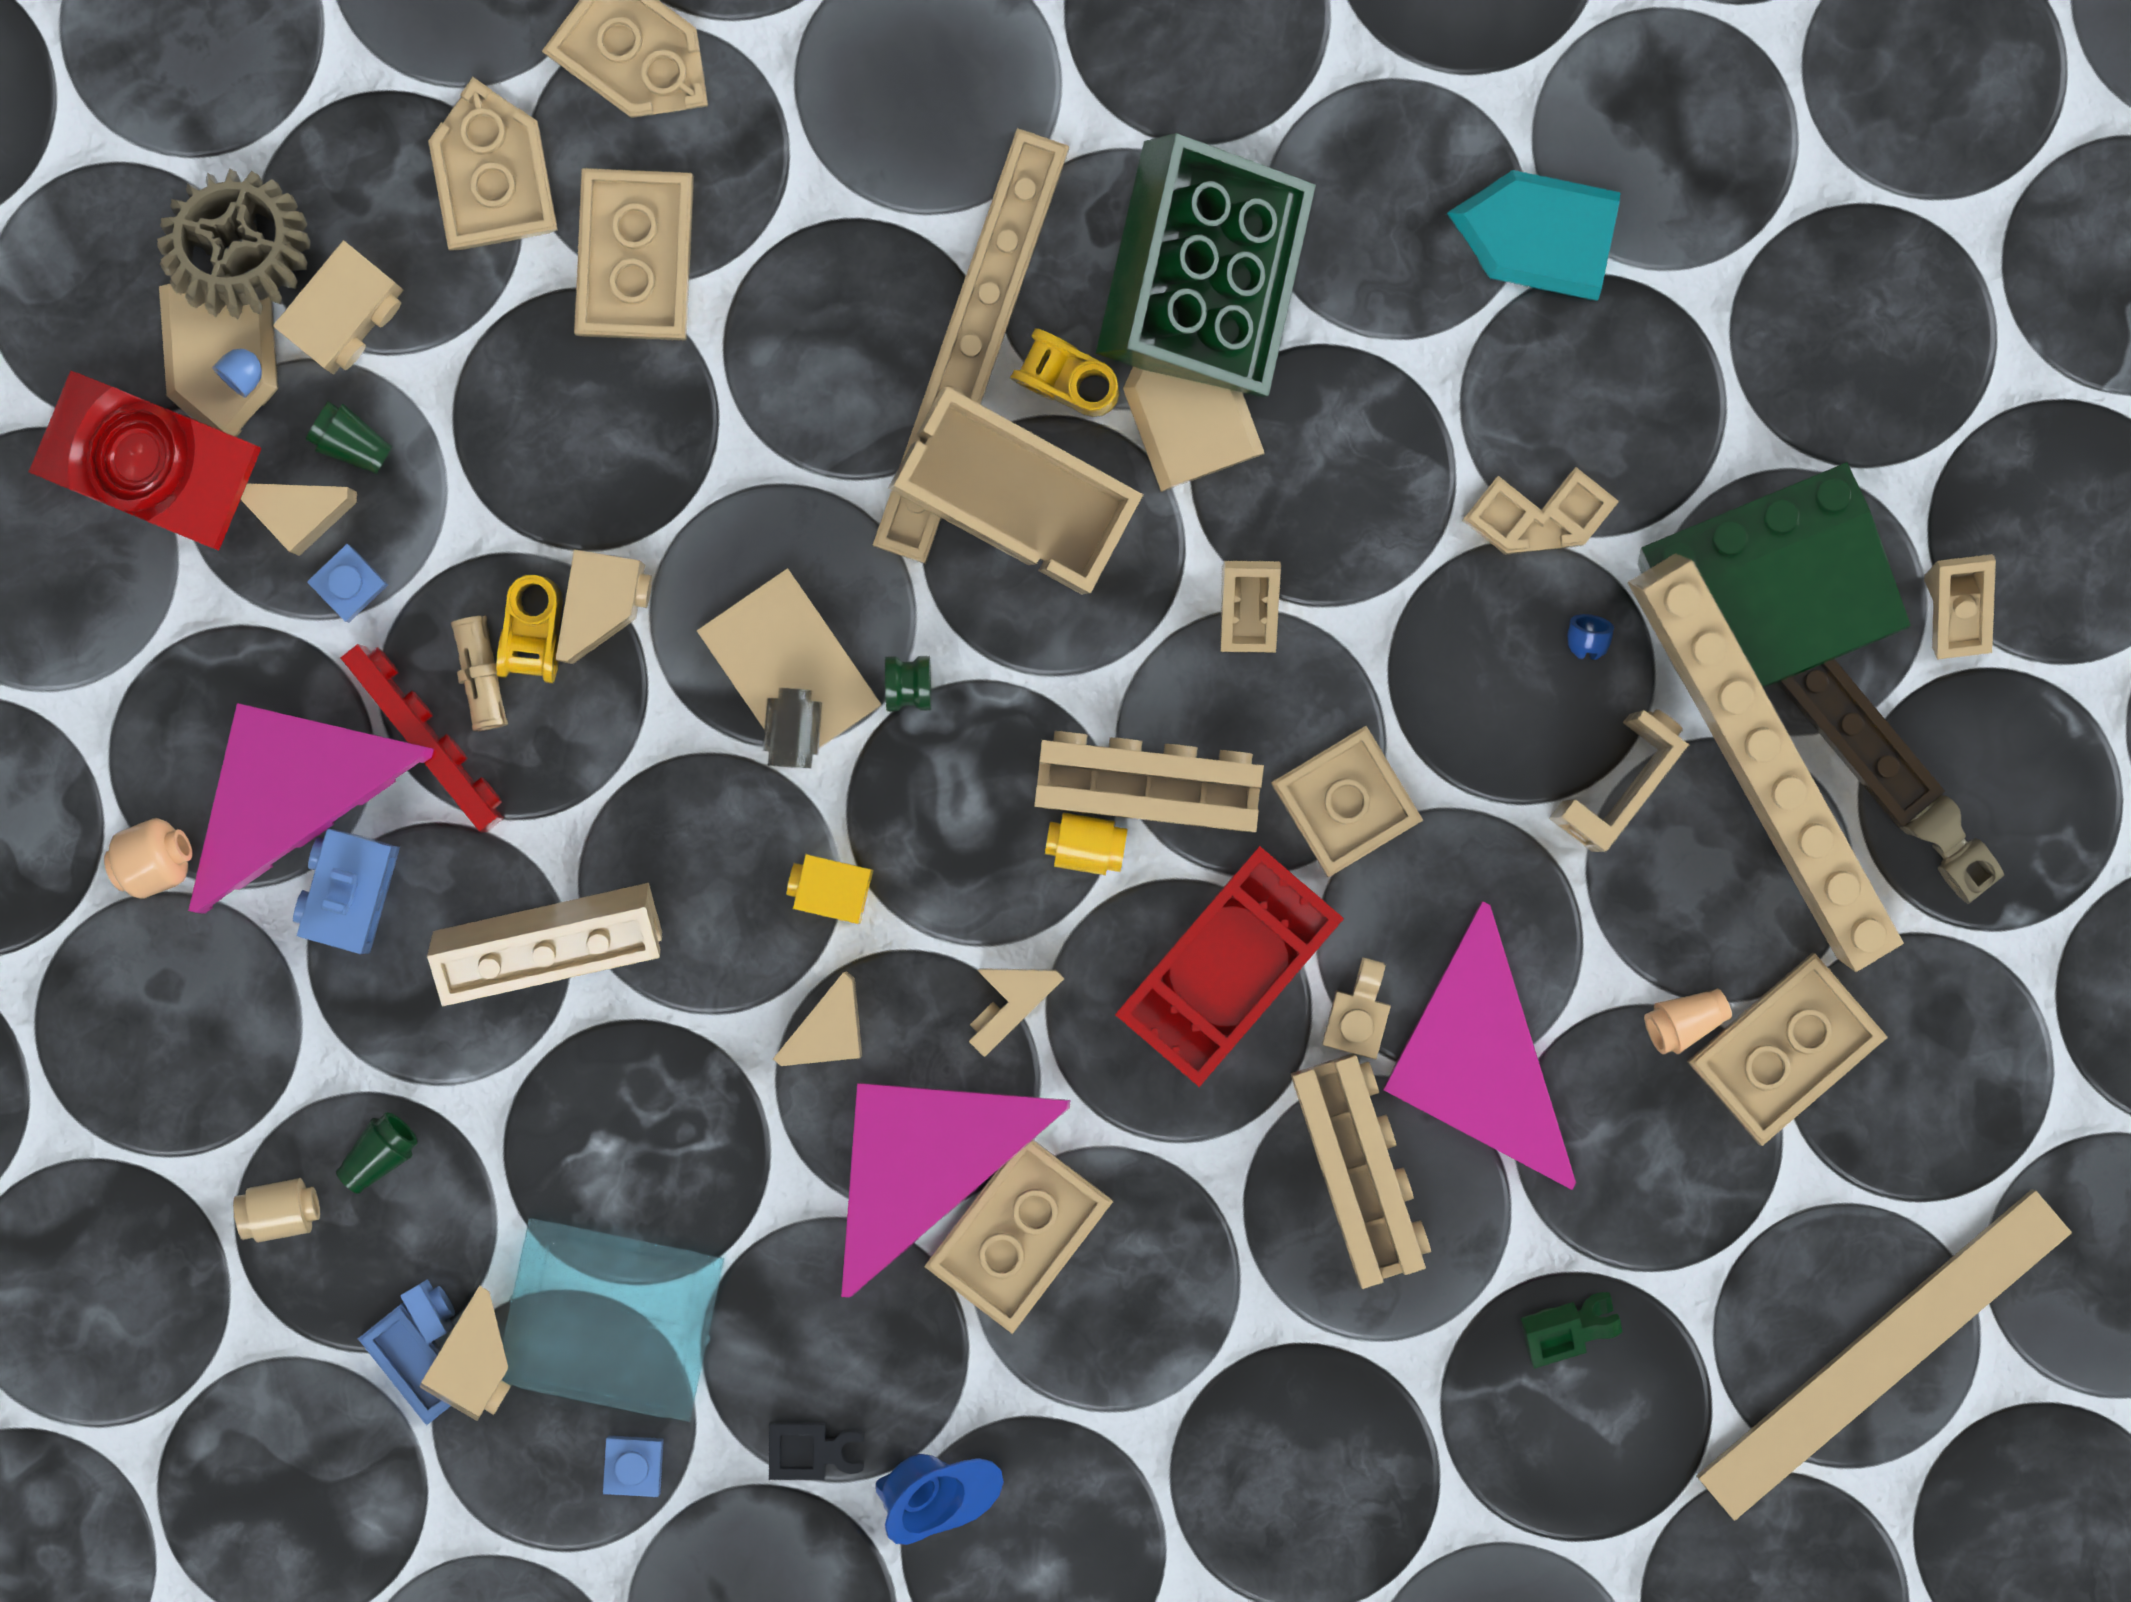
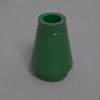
M330 402L325 404L306 437L307 441L317 446L315 452L364 470L368 469L374 474H377L393 447L385 442L380 435L344 404L339 408Z
M386 1112L380 1119L372 1118L342 1162V1165L336 1170V1175L349 1190L360 1194L366 1187H369L412 1157L411 1149L418 1143L417 1138L410 1127L392 1113Z

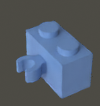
M327 829L324 838L317 837L308 862V868L315 870L309 892L301 891L294 909L293 922L300 924L297 936L358 954L370 953L400 847L338 829Z

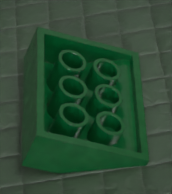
M1178 133L1144 141L1095 354L1146 371L1260 397H1268L1316 184Z
M1848 462L1643 546L1640 550L1637 565L1641 574L1674 554L1693 561L1762 688L1872 644L1911 626L1871 511Z

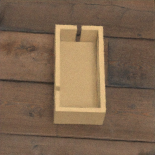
M948 386L942 389L917 433L918 436L926 440L925 443L916 441L911 444L888 489L1028 566L1037 564L1039 559L1042 560L1043 563L1038 570L1039 572L1081 595L1091 593L1143 494Z

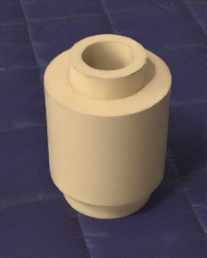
M301 1178L247 1188L246 1194L235 1196L233 1200L235 1223L242 1240L254 1238L259 1243L310 1233L312 1221L320 1219V1206L314 1187L306 1188Z

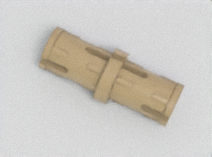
M486 616L467 617L451 622L461 670L457 671L459 684L465 685L473 731L490 730L508 725L500 694L496 671L497 663L494 661L490 645Z

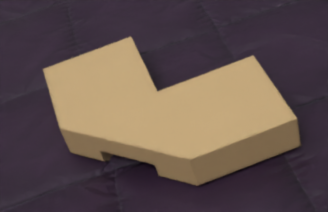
M1577 467L1571 471L1542 509L1538 508L1501 477L1497 476L1462 521L1505 555L1578 547L1586 544L1619 501Z

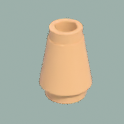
M1717 988L1710 992L1707 991L1655 1003L1654 1010L1645 1014L1644 1021L1651 1041L1661 1054L1671 1051L1680 1054L1723 1022L1731 1019L1732 1012L1725 995Z

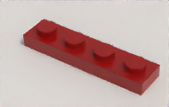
M357 644L340 657L408 743L434 749L432 757L424 762L425 765L478 831L488 832L504 818L496 809L502 803L498 794L483 777L474 782L461 765L468 759L465 753L447 733L441 738L438 737L426 722L433 717V714L413 690L405 695L392 678L399 672L383 651L377 647L370 652L366 646Z

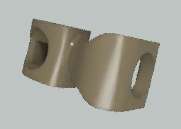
M1939 796L1904 827H1900L1907 835H1913L1919 839L1934 843L1932 845L1933 848L1943 858L1941 865L1938 866L1940 874L1951 889L1967 904L1971 903L2004 876L2001 866L1981 840L1977 838L1969 841L1965 840L1966 835L1961 827L1960 809L1948 796Z

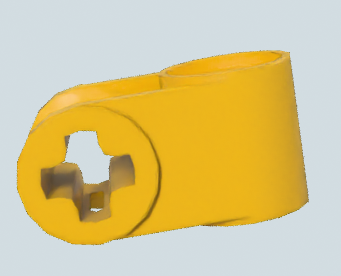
M1035 328L1031 335L1034 343L1021 369L1013 370L1010 379L1042 397L1056 400L1083 415L1098 417L1112 411L1119 398L1118 381L1113 370L1105 363L1079 351L1063 339ZM1048 355H1050L1049 358H1048V360H1047V362H1046V364H1045V366H1044V368H1043V370H1042V372L1039 374V372H1040L1041 368L1043 367V365H1044V363H1045V361H1046ZM1095 375L1103 377L1109 383V391L1102 400L1088 402L1080 397L1078 389L1085 378Z
M525 575L515 580L509 587L504 625L497 651L496 671L498 677H507L509 673L542 676L544 682L554 683L559 662L556 660L560 636L563 595L559 586L551 579L538 575ZM534 584H538L546 590L549 600L545 611L538 616L529 615L524 610L521 599L523 592ZM517 653H535L540 657L539 659L519 657Z

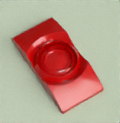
M70 371L31 464L29 473L219 551L262 448L115 387Z
M1259 846L1180 939L1157 963L1115 1015L1200 1087L1344 918Z

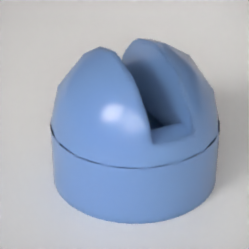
M246 349L231 350L223 355L212 367L216 374L231 389L244 398L257 386L262 375L260 361L254 353Z

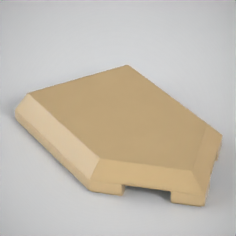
M579 0L542 50L545 55L631 118L708 106L697 29L659 0Z
M472 77L460 94L461 97L445 121L440 123L428 141L448 249L464 250L545 235L557 231L538 121Z
M171 284L159 286L167 397L194 420L237 437L242 427L262 405L264 406L278 390L271 299L267 297L260 301L262 304L261 315L254 313L250 305H244L239 319L230 315L225 305L217 317L208 313L205 303L198 308L189 305L185 298L186 293L181 295L176 293ZM233 349H246L254 353L261 364V379L246 398L231 389L212 368L223 355Z
M1136 367L1132 368L1123 390L1161 492L1265 454L1242 392L1146 371Z

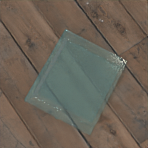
M529 1218L513 1295L510 1297L511 1306L503 1339L508 1370L502 1381L521 1389L661 1418L668 1417L690 1422L706 1345L710 1342L709 1331L725 1258Z

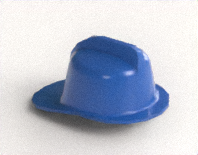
M917 1454L898 1464L890 1474L878 1479L875 1483L876 1493L888 1513L885 1522L886 1535L895 1544L908 1545L930 1535L967 1524L991 1508L1000 1495L1004 1481L1001 1469L989 1460L977 1458L948 1465L933 1455Z

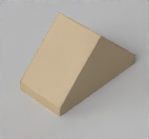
M247 484L241 500L289 552L300 556L356 504L357 492L349 487Z
M1224 561L1221 581V652L1276 653L1281 562Z
M847 971L842 973L775 1055L774 1061L780 1066L857 1059L863 1056L856 985L853 976Z

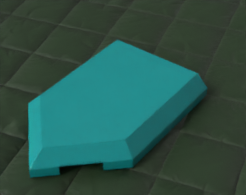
M1512 170L1447 212V215L1475 253L1479 264L1489 279L1598 301L1603 285L1621 192Z

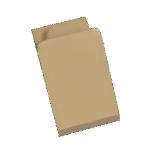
M1993 554L1940 560L1924 575V581L1933 599L1932 648L1937 659L1992 653L1996 560Z
M979 968L978 972L1008 1002L1001 1009L992 1002L970 1024L977 1033L969 1042L985 1057L1064 980V977L1057 970Z

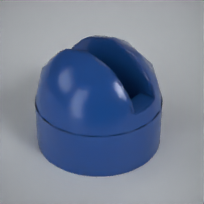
M1580 614L1573 616L1570 620L1567 634L1570 651L1579 659H1583L1586 653L1590 654L1592 660L1599 659L1607 653L1611 645L1614 626L1610 621L1595 615Z

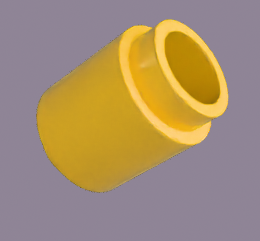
M1063 812L1061 823L1050 822L1045 854L1055 856L1054 867L1105 876L1107 870L1121 872L1128 829L1114 827L1115 821Z

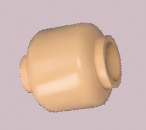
M152 818L113 835L109 844V850L104 856L106 873L114 887L119 891H126L130 896L144 899L173 888L185 880L188 872V861L192 858V847L183 831L175 830L167 821Z

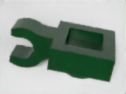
M1600 1292L1591 1295L1586 1299L1579 1311H1577L1574 1302L1555 1308H1546L1538 1313L1522 1317L1521 1323L1526 1348L1533 1368H1539L1587 1353L1585 1342L1596 1339H1610L1621 1334L1622 1327L1618 1313L1607 1317H1599L1602 1314L1614 1311L1610 1293Z

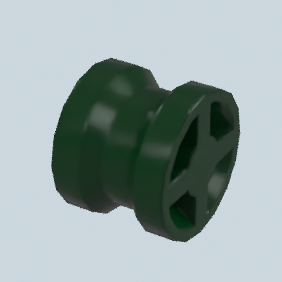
M918 656L913 662H902L898 657H885L887 712L899 711L903 706L915 705L920 711L931 710L930 656Z

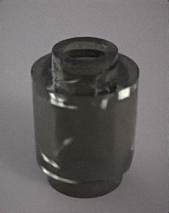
M779 688L778 698H767L763 751L768 752V766L812 769L813 755H819L822 702L811 701L812 690Z

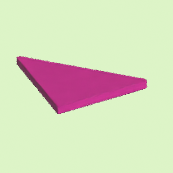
M237 703L188 911L207 913L216 902L232 891L240 890L273 867V863L296 847L301 848L333 826L335 820L355 806H362L394 784L397 777L419 762L424 763L430 759L434 749Z
M1481 901L1382 1090L1573 1190L1576 1180L1493 912L1489 904Z
M857 1083L841 1297L850 1298L854 1296L879 1272L913 1245L924 1233L950 1213L1058 1117L1070 1109L1071 1100Z

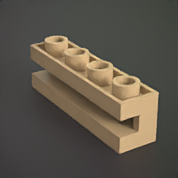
M1054 731L1053 741L1042 740L1034 805L1036 808L1253 833L1257 830L1258 802L1264 765L1252 764L1253 754L1220 750L1219 760L1197 758L1198 747L1165 744L1164 754L1142 751L1143 741L1113 737L1109 738V747L1086 745L1088 735Z
M649 883L433 931L427 958L441 1005L447 1006L660 958L661 949L659 941H662V930Z
M1352 1053L1291 1073L1294 1088L1360 1287L1365 1289L1383 1283V1279L1401 1273L1408 1275L1426 1269L1422 1255L1431 1252V1248L1421 1220L1411 1223L1405 1205L1406 1201L1412 1200L1414 1197L1404 1167L1394 1170L1387 1150L1397 1145L1387 1115L1377 1117L1370 1096L1379 1093L1370 1063L1359 1064L1357 1055Z

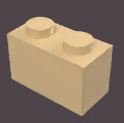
M343 240L275 322L273 327L334 375L340 367L347 370L358 360L366 347L362 340L375 324L381 328L396 314L401 305V301L397 298L403 292V289Z

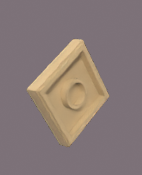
M1364 726L1271 782V785L1327 877L1332 876L1423 821L1367 726Z

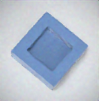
M346 544L307 581L347 623H350L388 586L384 579L349 544Z
M427 1279L400 1295L427 1344L454 1328L450 1318L455 1315V1310L447 1294L440 1286L433 1289Z
M608 1436L605 1448L603 1494L659 1497L661 1494L664 1439Z

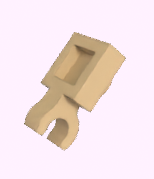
M1362 957L1353 993L1349 994L1336 990L1322 1045L1377 1059L1391 1008L1390 1004L1375 1001L1386 966L1383 962Z

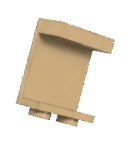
M1656 709L1653 713L1645 710L1631 713L1623 722L1654 746L1657 751L1604 820L1600 819L1576 799L1562 801L1549 818L1591 852H1606L1689 745L1678 736L1683 728L1659 709Z

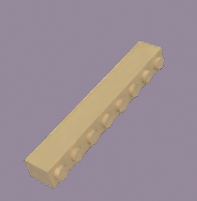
M1674 554L1628 581L1629 587L1836 958L1857 972L1903 945L1904 942L1693 561Z

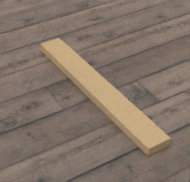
M1017 128L903 459L911 444L916 441L925 443L926 440L918 436L917 433L942 389L948 386L981 405L1069 152L1068 145ZM891 491L873 546L926 564L941 517Z
M2031 1189L1697 1474L1696 1477L1735 1521L2072 1232L2036 1190Z

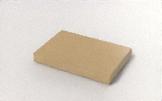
M582 168L574 329L576 336L686 341L694 181L692 173Z
M788 568L697 630L790 768L883 706Z
M1811 953L1687 1062L1755 1141L1763 1146L1888 1037L1815 953Z
M1033 1140L994 1173L924 1267L1013 1334L1113 1203V1200Z

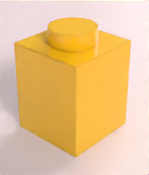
M806 854L803 865L794 863L792 866L786 895L796 897L793 909L861 924L873 870Z

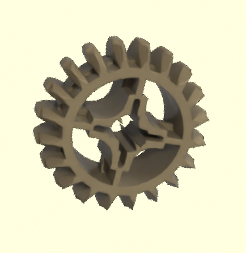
M229 168L225 182L218 183L214 175L207 173L205 181L207 187L201 190L187 183L186 192L190 198L186 202L171 199L170 207L176 217L161 218L160 226L166 235L157 239V247L160 253L165 255L160 259V265L165 275L171 277L170 284L174 291L180 295L186 293V300L189 305L195 308L205 303L208 313L217 317L225 305L230 315L239 319L244 305H250L254 313L261 315L262 304L260 301L267 297L281 305L282 296L278 288L282 285L296 289L298 281L292 271L307 270V260L301 252L310 249V239L307 233L303 232L306 229L307 222L303 213L296 211L298 205L294 197L288 193L282 194L279 184L273 181V179L262 185L260 176L253 171L241 182L237 172ZM256 214L268 218L275 224L276 234L274 242L265 240L262 233L256 232L257 226L254 222ZM194 246L203 248L207 255H211L210 261L214 266L211 275L193 265Z

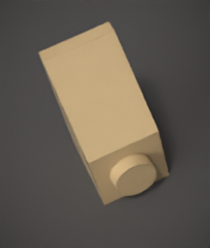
M574 550L556 660L574 664L637 618L638 607L647 608L651 594L652 575L644 574L645 564L643 562Z
M481 1286L478 1287L420 1384L421 1389L478 1421L484 1410L494 1415L511 1385L502 1381L508 1370V1364L488 1290Z

